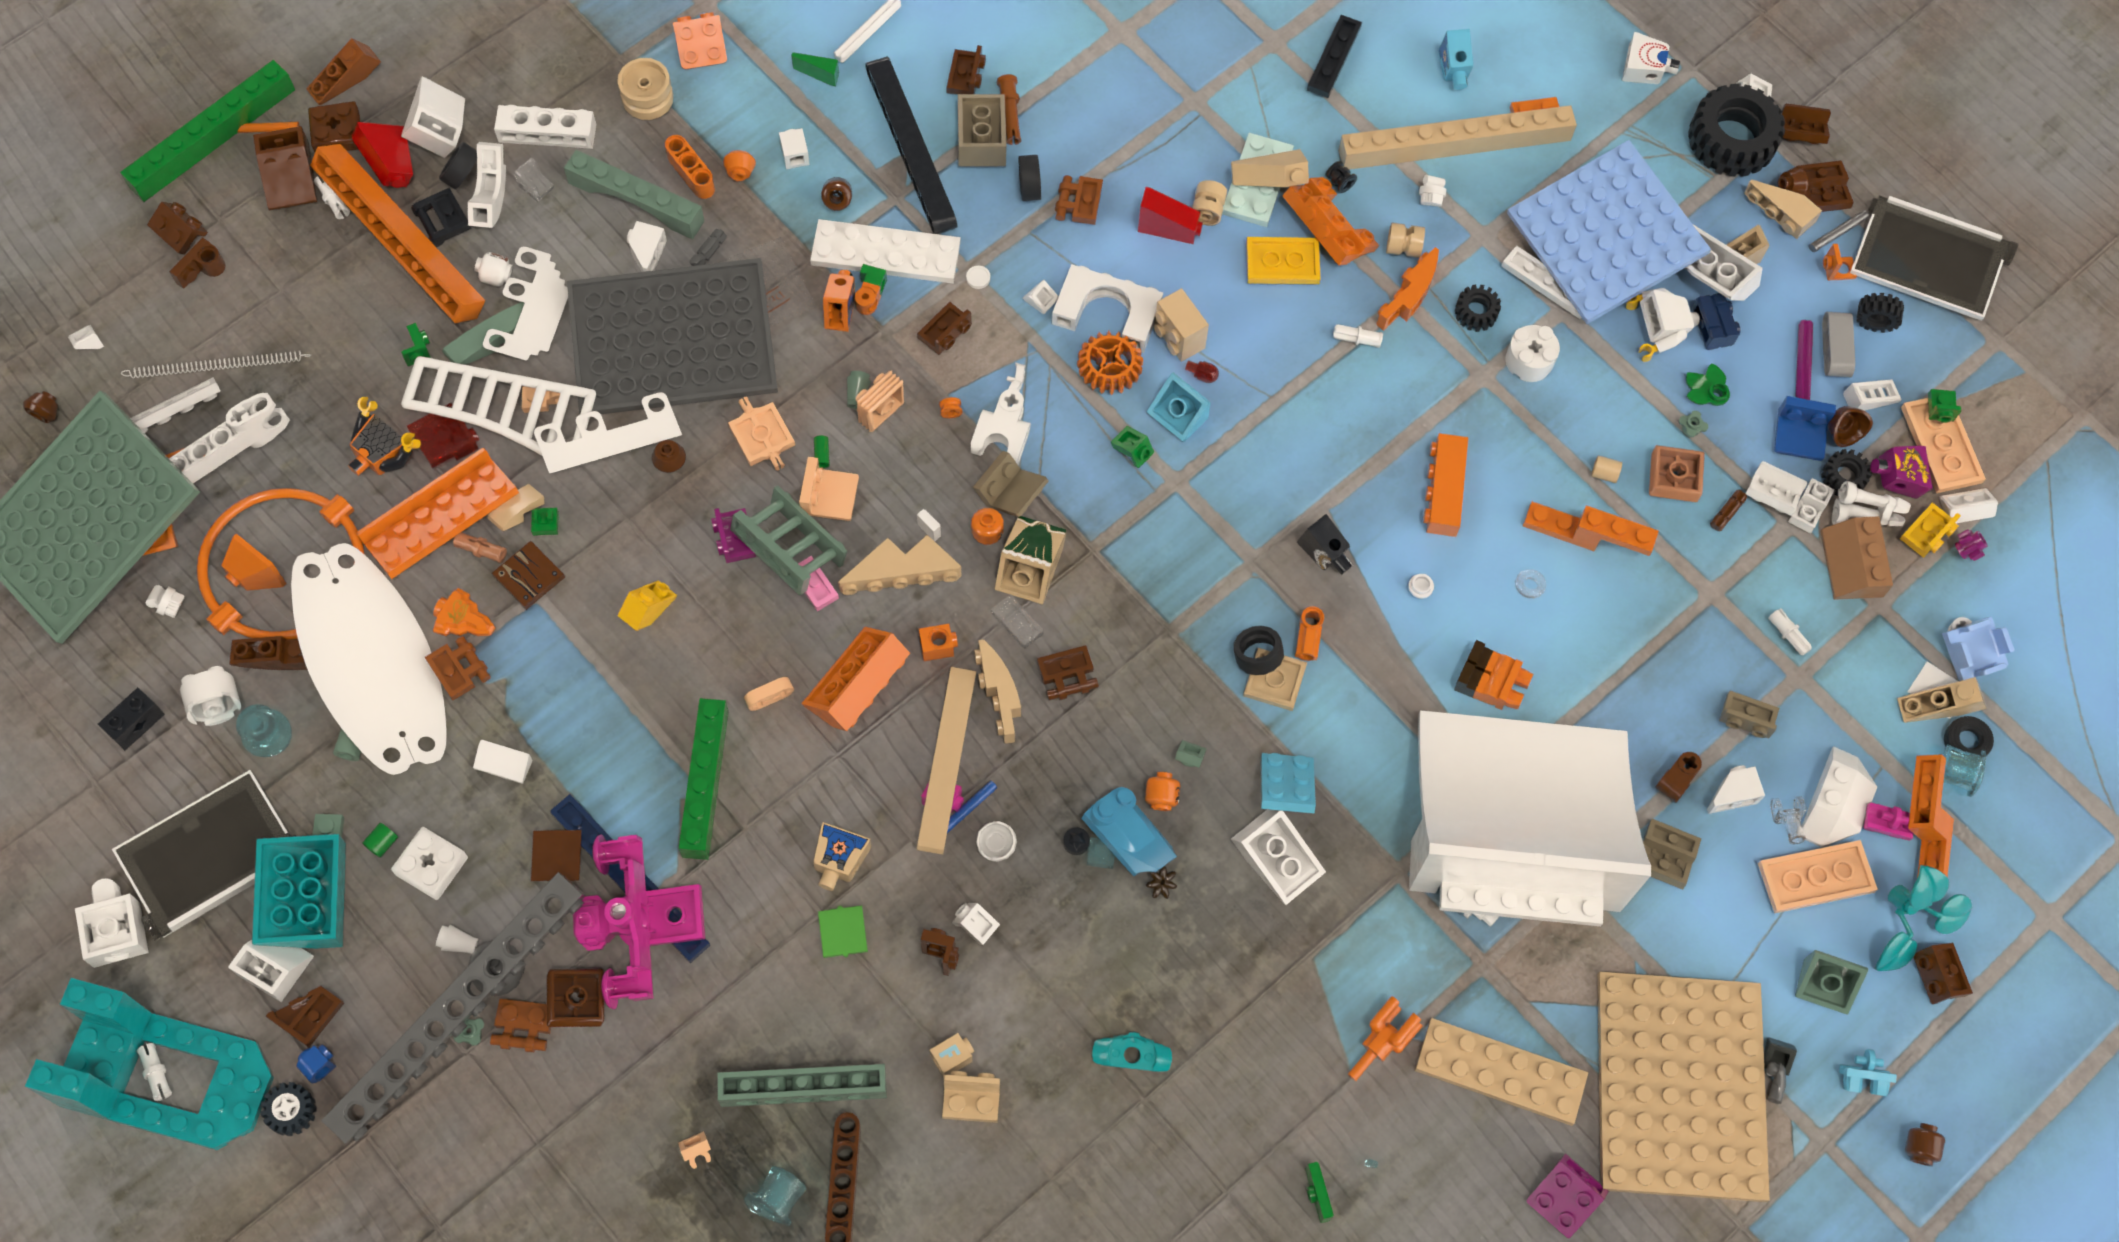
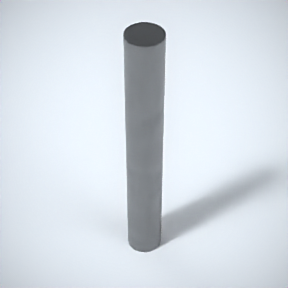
M1863 210L1809 244V249L1812 252L1818 251L1867 220L1869 213Z

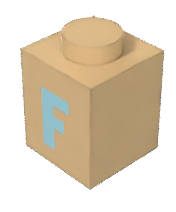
M959 1033L930 1049V1056L944 1078V1075H950V1072L958 1071L972 1063L971 1053L974 1052V1049L967 1038L962 1040Z

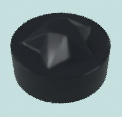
M1074 827L1065 833L1063 845L1068 853L1081 855L1088 850L1090 837L1084 829Z

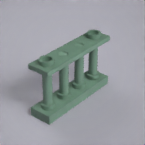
M777 485L774 487L770 505L752 517L747 516L742 510L738 511L733 515L730 530L800 596L808 589L811 573L830 560L840 568L844 564L847 550L840 541L833 538L802 509L789 493L784 492ZM778 511L788 519V521L770 533H765L757 526ZM795 527L805 535L803 539L787 550L782 549L775 543L776 540ZM814 543L823 552L821 555L805 566H800L792 559Z

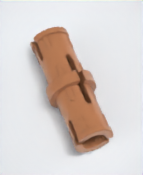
M463 532L454 537V547L472 552L476 557L480 558L483 556L498 563H502L506 557L507 550L505 547L487 542V539L483 537L476 538Z

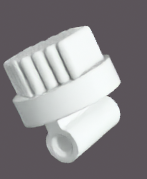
M1425 175L1423 178L1424 186H1420L1419 195H1421L1420 204L1441 207L1447 191L1446 188H1443L1445 186V179Z
M155 585L146 600V605L151 608H157L156 613L164 616L166 614L174 618L183 602L184 595L175 592L176 589L169 586L164 590L162 586Z

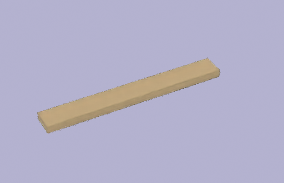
M955 667L950 669L917 844V850L937 854H943L976 671Z

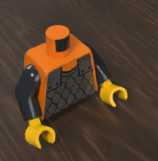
M361 397L357 404L362 412L358 414L350 443L356 458L348 467L357 476L368 467L377 475L402 469L413 453L412 448L417 449L420 447V440H412L415 436L413 433H405L401 437L375 414L371 416L370 412L377 409L376 401H370L367 407L368 397Z

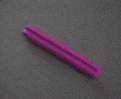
M1801 320L1798 328L1796 397L1810 400L1813 322L1811 320Z

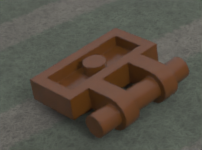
M1086 645L1037 658V664L1044 685L1054 682L1056 687L1046 691L1049 701L1057 698L1059 700L1067 699L1068 695L1079 692L1086 694L1089 693V690L1099 687L1097 678L1087 680L1085 674L1091 673L1094 670ZM1072 677L1077 678V683L1064 686L1063 680Z

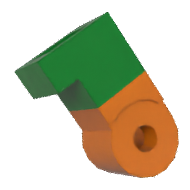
M863 264L860 270L861 282L863 284L855 293V303L859 313L870 315L877 309L887 282V274L884 269Z

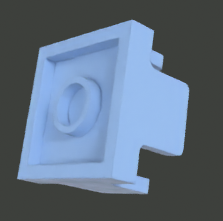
M1987 617L1942 633L1959 681L1988 675L2005 669L2009 665L2005 654L2014 651L2013 644L2007 628H1996L1992 617Z

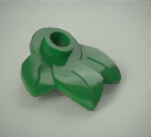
M1710 364L1705 375L1687 372L1686 383L1691 391L1686 397L1690 401L1699 405L1710 403L1715 406L1727 403L1730 398V391L1725 384L1726 376L1719 367Z

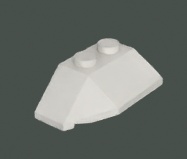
M1833 746L1797 837L1817 846L1825 847L1831 843L1858 834L1861 831L1865 821L1867 804L1872 802L1877 785L1858 757Z

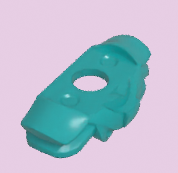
M1129 1032V1034L1118 1036L1114 1035L1113 1038L1097 1039L1092 1050L1094 1063L1109 1067L1164 1072L1170 1069L1172 1063V1052L1169 1047L1140 1036V1033ZM1135 1047L1139 1050L1140 1059L1138 1062L1129 1063L1125 1060L1124 1052L1127 1048Z

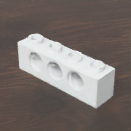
M498 105L494 130L499 143L593 149L596 121L593 111L584 109L565 110L563 108L549 109L537 106Z

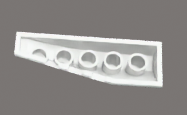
M1693 225L1711 248L1710 254L1685 267V269L1692 276L1728 299L1744 301L1760 286L1762 267Z

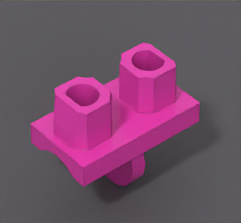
M1872 802L1867 804L1864 830L1875 831L1908 841L1913 839V832L1908 829L1909 812L1902 811L1900 807L1896 806L1890 808Z

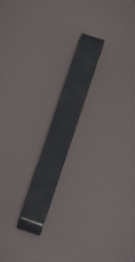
M886 56L866 62L867 75L933 234L957 228L958 225L954 211L889 57Z

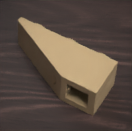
M1751 180L1744 192L1752 203L1757 204L1765 211L1769 218L1774 219L1782 226L1786 233L1796 239L1816 223L1822 212L1805 195L1759 181Z
M1976 677L1897 698L1904 723L1961 716L1986 709Z

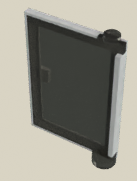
M1880 195L1878 198L1873 197L1868 211L1872 212L1850 273L1982 321L1985 317L2002 264L2010 265L2017 251L2018 243L2002 239V235L1892 196H1889V198Z
M249 770L116 846L112 851L148 912L146 916L141 918V921L152 939L157 941L255 884L257 839L291 836L255 776Z

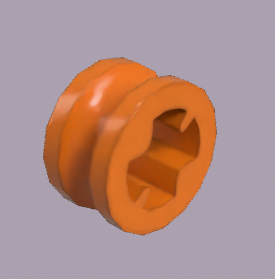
M950 397L939 402L940 413L943 418L951 419L962 415L961 400L959 398Z

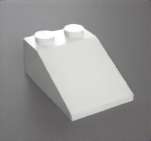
M1267 809L1231 838L1245 860L1285 905L1326 873L1293 824L1281 810Z

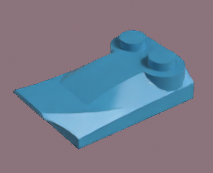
M1118 787L1098 800L1081 818L1133 876L1140 872H1157L1177 857L1170 843L1136 805V797L1128 788Z

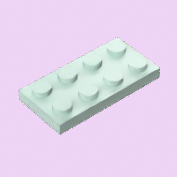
M1249 133L1240 160L1292 151L1294 145ZM1231 183L1222 215L1267 227L1281 187L1242 186Z

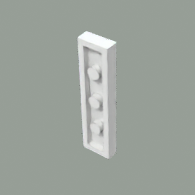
M1516 245L1503 261L1501 267L1581 319L1582 317L1544 264Z
M213 377L130 419L145 433L148 431L147 427L155 423L157 425L164 424L171 419L172 415L178 412L181 414L186 413L194 408V404L202 400L203 402H208L217 397V393L220 392V388Z

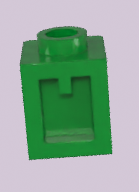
M1931 389L1928 392L1929 419L1938 420L1942 423L1954 422L1962 411L1961 406H1956V391Z
M1126 426L1111 441L1113 448L1131 457L1134 466L1140 468L1154 453L1148 436L1129 426Z

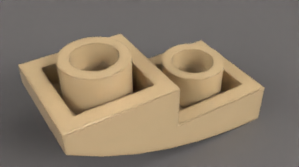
M530 484L518 489L519 493L488 514V519L500 530L505 531L524 522V513L544 505V496Z

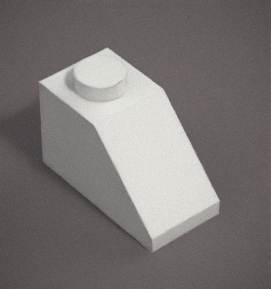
M636 221L634 228L628 232L627 243H629L631 253L641 272L655 271L667 242L664 228Z
M1742 765L1732 768L1707 808L1708 814L1758 804L1765 794L1756 767L1746 768Z

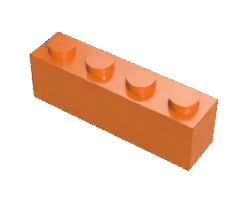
M1439 433L1436 442H1431L1429 456L1434 458L1433 464H1429L1427 478L1431 479V486H1427L1425 501H1429V509L1425 508L1423 523L1427 524L1426 533L1457 536L1461 524L1468 437Z

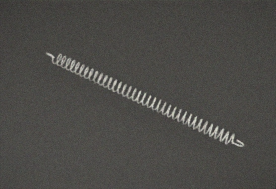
M299 350V355H300V357H299V360H298L297 357H296V352L294 351L295 360H297L298 362L300 361L301 356H305V357H310V356H311L310 354H303V355H301V352H300V350ZM285 352V362H286V360H287V361L290 363L291 360L293 361V359H292V357H291V352H289V353H290V361H288V359H287V354H286V352ZM275 353V355H276V362H275V363H274V361H273V356H272V354H271V363H269V361H268V355L266 354L267 362H266L265 365H267V363H269V364L271 365L272 362H273L274 364H276L277 362H278L279 364H280L281 362L285 363V362L283 361V359H282V353H280V356H281V361H280V362L278 361L277 353ZM252 355V360H253L252 365H251L250 362H249V356H247L248 365L253 366V364H254L255 366H257V365L254 363V357H253V355ZM233 357V362H234L233 367H232L231 364H230V358H228L229 367L234 368V366H235L236 368H238L239 365L241 366L239 357H238V367H237L236 364H235V358H234V357ZM224 358V359H223V360H224V368H225V367L227 368L226 362H225V358ZM214 359L215 368H214V369L212 368V370H215V369L217 368V366H216V360H215V359ZM219 359V364H220L219 369H220V367L222 368V366H221V360ZM205 360V370H203L202 362L200 361V371H206V368L208 371H210L212 368L211 360H209L210 369L207 368V362ZM195 361L196 370H195L194 372H196V371L198 370V368H197V362H196V361ZM186 362V372L183 370V363H181V372L178 369V363H176L177 373H187V371L191 373L193 370L192 362H190L191 371L188 370V364ZM167 364V374L164 371V365H162L163 374L168 375L169 373L172 375L174 372L173 364H171L172 373L169 372V365ZM157 365L158 375L160 374L162 376L163 374L160 373L159 365ZM148 366V376L145 373V367H143L144 376L149 377L151 375L153 377L154 374L156 375L154 366H152L153 375H151L150 367ZM138 367L139 377H144L141 375L140 367ZM133 368L134 374H135L134 377H132L130 370H124V371H122V372L129 371V374H130V375H123V376H131V377L134 379L135 376L137 377V375H136V369Z

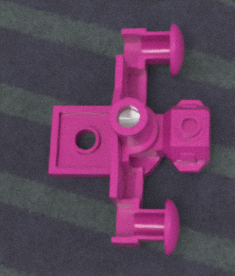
M601 834L596 837L593 844L594 864L601 874L606 875L610 864L620 863V869L624 871L626 896L614 898L608 903L604 902L598 895L584 897L582 900L584 904L573 914V928L577 942L582 944L588 951L603 950L606 943H610L616 935H619L629 945L630 966H627V974L615 976L614 971L610 968L605 971L602 977L601 991L603 999L610 1009H616L618 999L629 998L633 1001L654 999L650 946L705 939L701 885L696 884L646 891L642 838L638 835L618 837V840L606 841ZM674 908H680L682 911V917L678 922H671L669 919V914Z

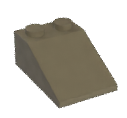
M958 94L959 166H1006L1005 94Z

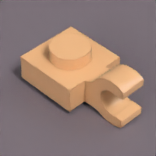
M522 386V410L524 413H529L536 388ZM546 391L540 412L549 411V405L557 404L560 393Z

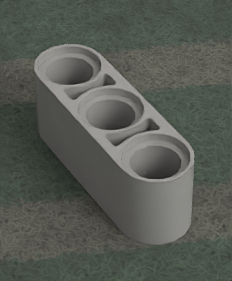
M1826 311L1822 322L1825 375L1851 378L1855 371L1853 315L1851 313Z

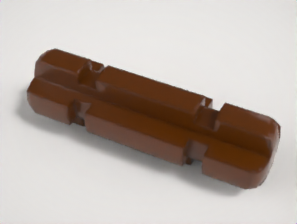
M1739 489L1736 490L1710 523L1711 527L1716 531H1722L1746 501V493Z

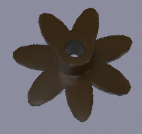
M1166 866L1160 869L1159 873L1150 872L1154 880L1148 882L1146 887L1154 888L1153 898H1157L1162 893L1163 897L1168 899V888H1177V885L1170 881L1175 877L1176 872L1171 871L1167 873Z

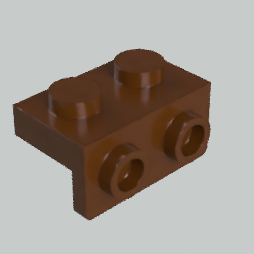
M977 45L976 52L955 49L946 87L947 93L957 95L975 94L976 88L981 87L982 74H979L980 69L985 68L986 55H982V46Z
M1784 104L1781 113L1785 119L1784 139L1788 141H1807L1811 144H1828L1830 138L1828 121L1831 115L1830 109Z
M161 201L147 224L177 253L184 255L197 235L206 236L208 233L202 227V222L188 215L186 208L177 202L167 203Z
M949 302L917 333V338L940 355L944 350H949L953 346L956 338L961 333L965 334L972 325L971 312L968 309L963 312Z
M931 928L930 931L923 929L921 936L922 953L943 959V975L949 976L951 969L956 970L959 960V947H956L955 937L946 935V932L941 929Z

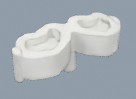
M1015 362L1017 366L1015 378L1007 377V381L1012 382L1008 390L1015 389L1020 391L1024 382L1025 365Z

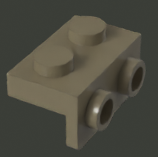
M1729 691L1719 721L1726 723L1730 728L1749 731L1755 737L1770 738L1776 731L1777 725H1775L1779 708Z

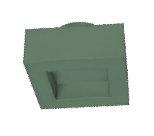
M1182 740L1175 760L1181 761L1183 765L1188 767L1195 766L1200 768L1207 748Z
M315 814L312 836L339 834L342 837L343 815Z

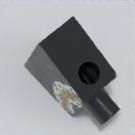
M1327 514L1307 528L1297 541L1298 545L1323 570L1333 565L1343 575L1353 566L1344 555L1350 548V544Z

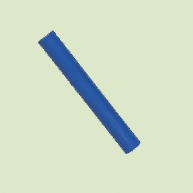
M990 780L960 807L958 812L956 811L950 816L947 833L997 789L993 781Z

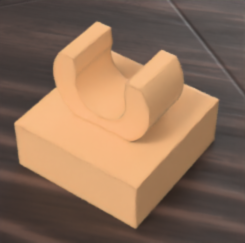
M704 1131L678 1143L684 1161L689 1160L693 1169L697 1168L695 1158L698 1155H703L707 1163L711 1161L709 1154L711 1148Z

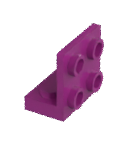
M1565 1153L1554 1169L1527 1198L1526 1202L1566 1238H1571L1604 1201L1609 1191L1603 1189V1186Z

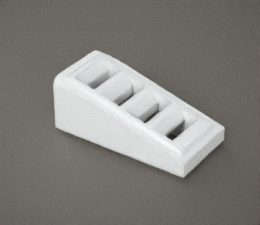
M1892 379L1852 383L1843 393L1848 406L1864 411L1901 401V397Z

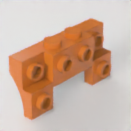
M1324 177L1309 178V183L1290 186L1283 195L1284 199L1338 266L1347 265L1362 255L1375 252L1379 247L1378 243L1374 240V235L1365 228L1354 229L1331 200L1334 199L1337 193L1332 188L1329 180Z

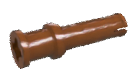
M1012 74L1002 75L997 78V85L1000 87V94H1005L1006 142L1009 145H1013L1012 139L1014 136L1015 145L1022 141L1017 110L1020 97L1016 93L1017 77Z

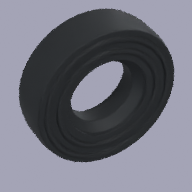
M1964 716L1954 720L1947 727L1944 743L1948 752L1957 760L1965 763H1975L1984 759L1991 752L1994 737L1991 729L1984 721L1976 717ZM1963 731L1973 732L1978 738L1977 747H1965L1960 741V733Z

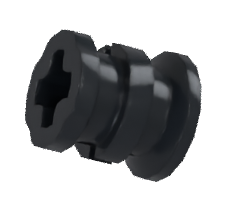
M1341 161L1332 164L1325 174L1328 179H1332L1331 182L1335 186H1338L1340 193L1348 191L1357 181V175L1351 174V171L1344 167Z

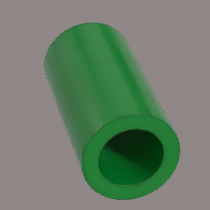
M819 435L814 437V458H818L819 468L823 469L830 466L829 438Z

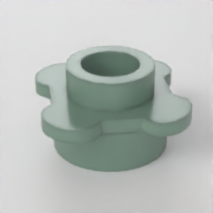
M1692 411L1690 415L1681 416L1679 419L1682 431L1689 437L1697 436L1701 431L1706 432L1708 429V424L1702 420L1699 411Z
M479 1018L476 1020L467 1019L464 1022L467 1027L458 1037H454V1040L457 1043L465 1042L473 1046L478 1045L481 1041L484 1022Z

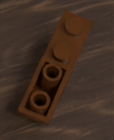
M282 636L232 640L229 662L231 666L265 670H308L298 639L285 640Z

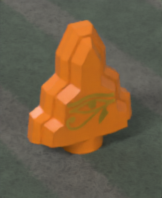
M460 588L454 590L448 599L441 597L434 607L433 615L437 617L433 628L434 633L447 636L450 633L458 636L465 633L475 636H491L495 630V626L490 619L480 613L478 605L470 600V594Z

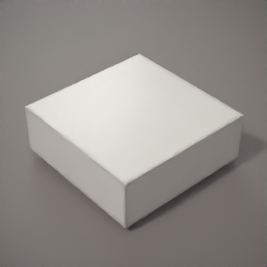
M926 510L920 511L917 514L918 526L932 540L936 541L941 537L940 524Z

